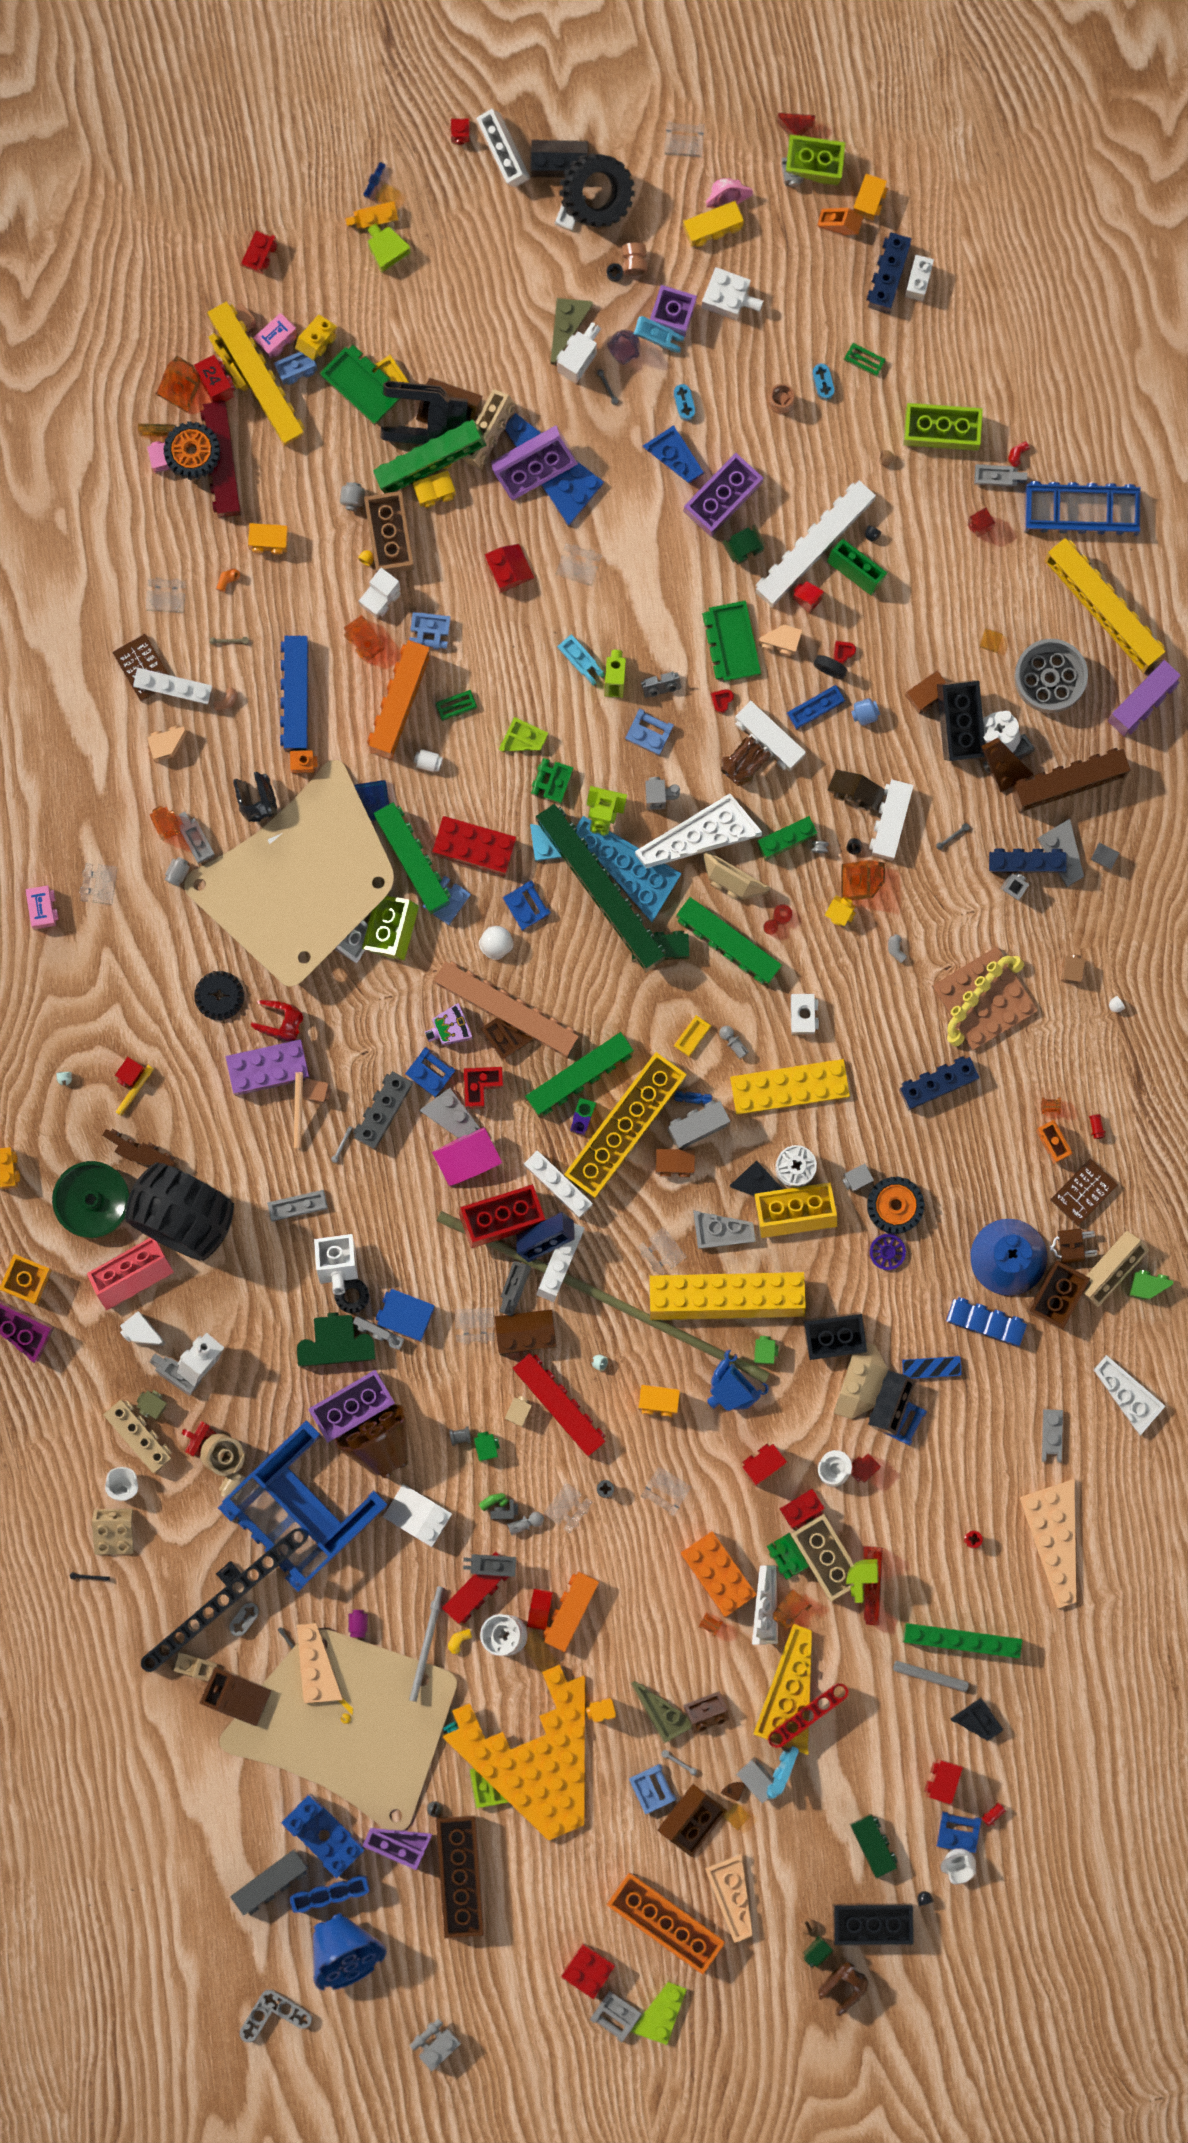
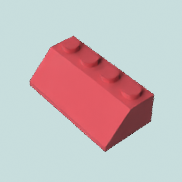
M149 1238L88 1272L87 1275L97 1297L107 1311L168 1277L174 1271L159 1243Z

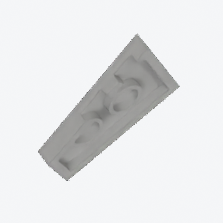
M1070 819L1037 838L1044 852H1051V849H1063V852L1067 853V873H1058L1066 887L1084 877Z

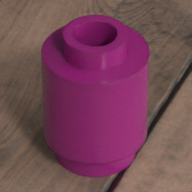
M352 1610V1614L348 1613V1632H350V1637H366V1632H368V1614H364V1610Z

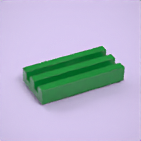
M852 343L844 361L878 377L886 359ZM853 349L880 362V364L878 365L868 360L867 358L853 352ZM850 356H852V357H854V358H856V359H858V360H860V361H862V362H864V363H866V364H868V365H870V366L876 368V370H874V369H872V368H870V367H868V366H866V365H864V364H862V363L856 361L855 359L851 358Z
M471 690L435 702L441 721L477 709ZM469 696L467 700L441 709L442 705ZM472 703V705L464 707L462 709L456 710L446 715L443 714L444 712Z

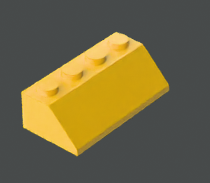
M831 1182L754 1194L761 1238L837 1227V1213Z

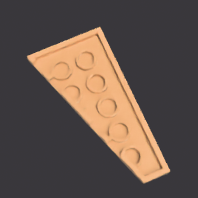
M1075 1479L1019 1497L1057 1608L1076 1603Z

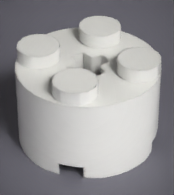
M1009 711L994 712L983 718V738L985 739V744L998 737L1014 752L1021 741L1017 719Z

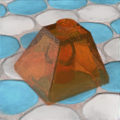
M176 356L167 365L156 395L189 413L201 384L194 366Z
M866 860L845 863L841 866V898L846 897L852 901L871 899L885 883L884 862Z

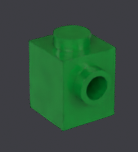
M488 1431L478 1433V1437L474 1438L479 1462L497 1458V1449H500L498 1437L494 1438L493 1434L489 1435Z

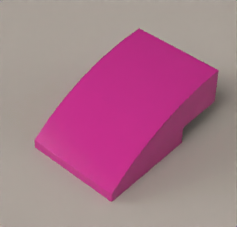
M484 1127L432 1152L449 1186L472 1178L502 1163Z

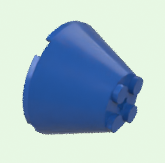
M1001 1219L988 1224L978 1233L971 1247V1267L974 1275L985 1288L999 1295H1019L1027 1292L1040 1281L1046 1270L1047 1249L1041 1235L1032 1226L1020 1220ZM1008 1252H1012L1014 1257L1010 1259Z
M341 1913L336 1914L325 1923H318L314 1927L313 1981L319 1990L325 1991L327 1987L337 1990L363 1979L374 1971L373 1966L378 1961L382 1963L387 1951L382 1942L347 1917H344Z

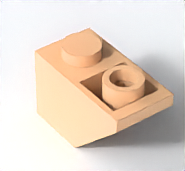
M782 625L760 637L759 645L767 651L774 649L780 651V654L785 656L795 655L802 630Z
M173 726L167 732L157 731L151 733L150 737H147L155 762L174 757L186 735L184 726Z

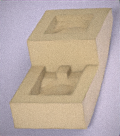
M178 1652L172 1671L209 1681L214 1667H217V1663Z

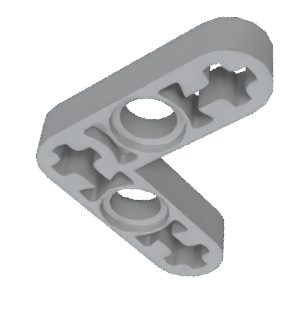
M268 1989L261 1994L240 2030V2037L245 2042L254 2041L271 2012L301 2029L307 2028L311 2024L312 2016L307 2010L278 1992ZM273 1994V2000L277 2002L279 1998L282 1999L278 2004L277 2010L273 2008L276 2004L273 2002L267 2004L265 2002V1995ZM284 2003L292 2007V2011L288 2015L281 2012V2005ZM295 2008L299 2010L296 2014L303 2016V2014L307 2015L306 2020H308V2023L300 2024V2019L296 2016L294 2020L290 2018L294 2014ZM257 2010L263 2011L265 2014L264 2020L256 2021L254 2019V2012ZM251 2020V2022L260 2027L257 2029L255 2026L252 2030L254 2036L246 2038L244 2029L248 2030L252 2024L248 2023V2021Z

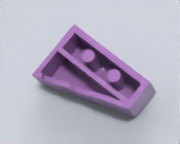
M370 1828L363 1847L417 1870L432 1834Z

